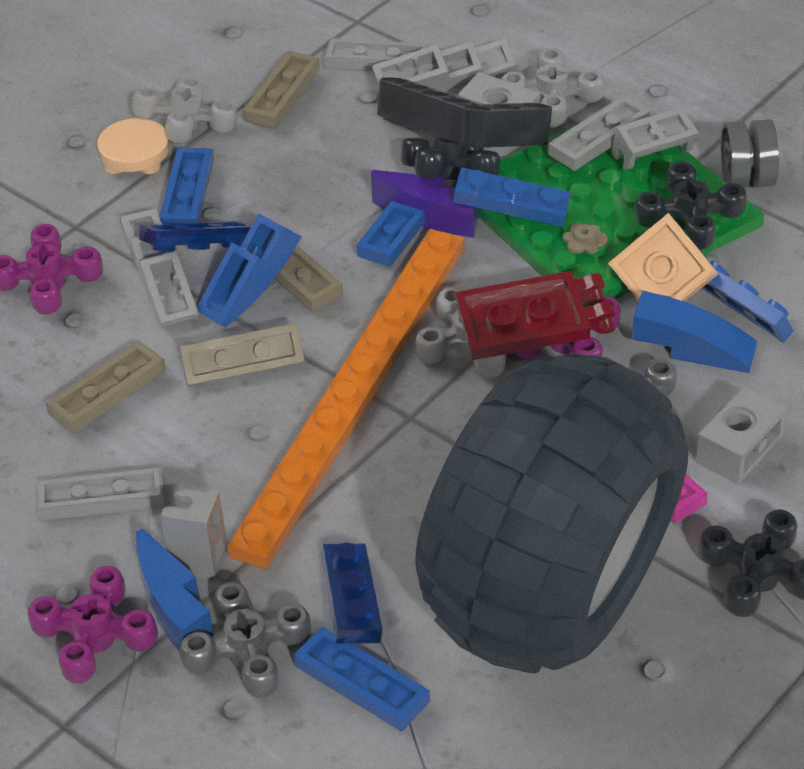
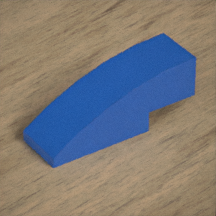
M258 213L241 247L234 243H231L197 306L198 312L221 326L227 327L275 279L302 236Z
M642 291L633 317L632 340L671 347V359L745 373L750 372L757 347L756 339L730 322L695 305L669 296Z
M143 528L135 533L137 554L147 600L158 624L168 639L180 651L181 642L188 634L203 632L214 637L210 611L200 603L196 576Z

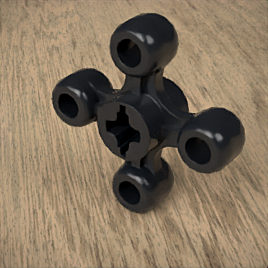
M407 138L402 142L401 162L405 166L415 167V173L418 177L428 179L445 177V180H458L461 167L499 175L500 156L495 151L466 147L442 138L435 139L434 148L430 147L427 140L420 138Z
M678 161L669 166L666 177L667 189L674 196L663 199L654 192L640 194L635 201L634 217L639 225L651 228L669 213L699 250H705L713 244L715 239V223L707 214L718 211L720 215L726 218L739 217L746 209L747 193L740 184L726 183L719 188L717 193L709 194L706 184L696 180V169L689 162Z
M782 509L769 512L764 518L762 533L749 536L744 544L735 541L732 533L723 526H710L701 533L699 554L706 564L716 567L729 562L740 569V575L728 582L725 591L726 608L733 615L738 617L753 615L759 608L761 592L774 589L778 582H784L789 585L794 596L804 600V559L793 563L783 556V550L792 546L797 535L798 525L792 513Z

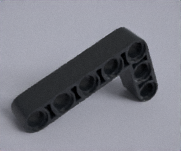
M384 77L380 78L377 115L466 147L533 146L549 143L552 106L540 103L479 104L407 79Z

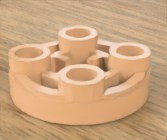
M130 118L115 122L105 128L97 140L99 157L104 163L106 172L110 174L138 171L144 174H154L161 169V161L167 156L170 148L165 128L156 121L141 118Z

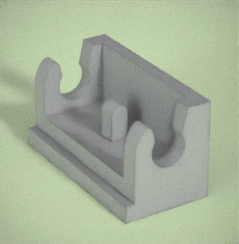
M683 107L617 126L611 153L615 160L622 158L624 155L623 170L626 171L632 169L635 159L680 144H683V153L691 151L699 133Z
M189 489L177 490L174 492L175 500L190 502L191 506L186 509L178 507L163 508L160 518L166 550L196 577L216 580L227 551L219 490L212 489L210 492Z

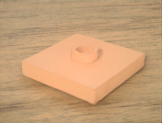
M669 213L608 263L638 301L642 291H647L685 302L719 274Z

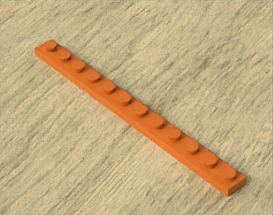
M434 229L428 230L227 545L229 558L266 570L268 569L465 249L464 237Z

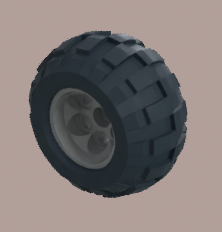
M571 352L568 356L559 355L556 358L545 356L513 370L502 378L486 395L470 417L450 451L434 485L421 522L415 554L417 576L423 600L431 606V610L437 615L434 621L460 648L492 665L526 673H538L541 667L558 670L589 656L607 637L625 611L642 582L671 521L683 487L689 457L680 418L670 412L672 409L670 399L641 374L603 356Z

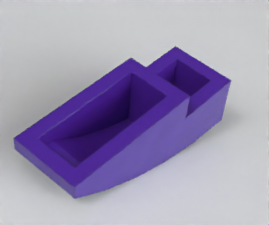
M372 170V203L383 210L391 201L425 211V223L422 227L474 238L479 220V208L453 203L455 188L445 187V177L428 179L410 173Z

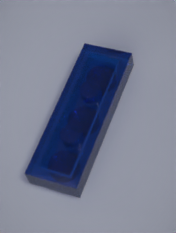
M243 221L139 225V240L153 245V250L160 252L176 251V245H187V248L192 250L210 249V244L221 243V247L229 248L231 243L241 247L252 224Z
M348 542L323 544L321 559L336 644L381 643L383 628L366 544Z

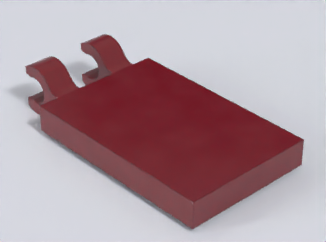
M567 271L455 292L456 306L471 359L478 360L590 339V330L599 334H608L615 331L612 317H615V312L611 302L605 301L602 289L605 288V283L600 273H592L583 278L574 279L572 272ZM582 301L593 306L583 307Z

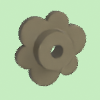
M582 223L573 224L570 227V232H566L563 235V241L568 243V250L575 254L584 251L594 254L598 251V247H603L607 244L608 239L604 233L600 232L598 226Z

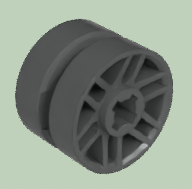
M772 119L752 120L749 131L744 121L723 123L721 131V166L725 183H737L747 188L751 179L755 188L776 185L779 153L776 129Z

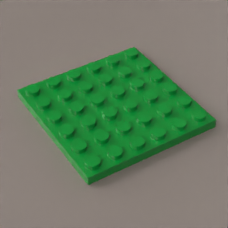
M567 129L559 134L550 137L549 142L553 141L554 139H556L557 137L564 134L570 129ZM548 144L533 145L501 159L498 176L515 178L571 192L563 227L480 208L479 218L541 276L571 271L573 278L577 279L592 273H600L605 283V288L602 289L603 295L614 299L630 292V290L608 263L650 229L649 227L639 225L635 220L634 205L637 197L645 192L657 193L663 199L674 196L667 189L666 177L669 166L678 161L689 162L696 169V180L706 184L709 194L717 193L719 188L726 184L689 152L683 153L680 145L635 159L634 167L626 171L623 170L624 155L622 158L615 160L611 153L612 147L575 171L548 155ZM458 180L452 182V188H456ZM749 201L746 203V209L743 214L736 218L723 217L718 211L710 212L707 216L711 217L715 223V239L709 248L700 251L703 255L708 254L764 225V214ZM582 223L598 226L600 232L604 233L608 239L607 244L603 247H598V251L594 254H589L585 251L575 254L568 250V243L563 241V235L566 232H570V227L573 224ZM582 301L583 307H589V306H590V305H588L587 303H585V302Z

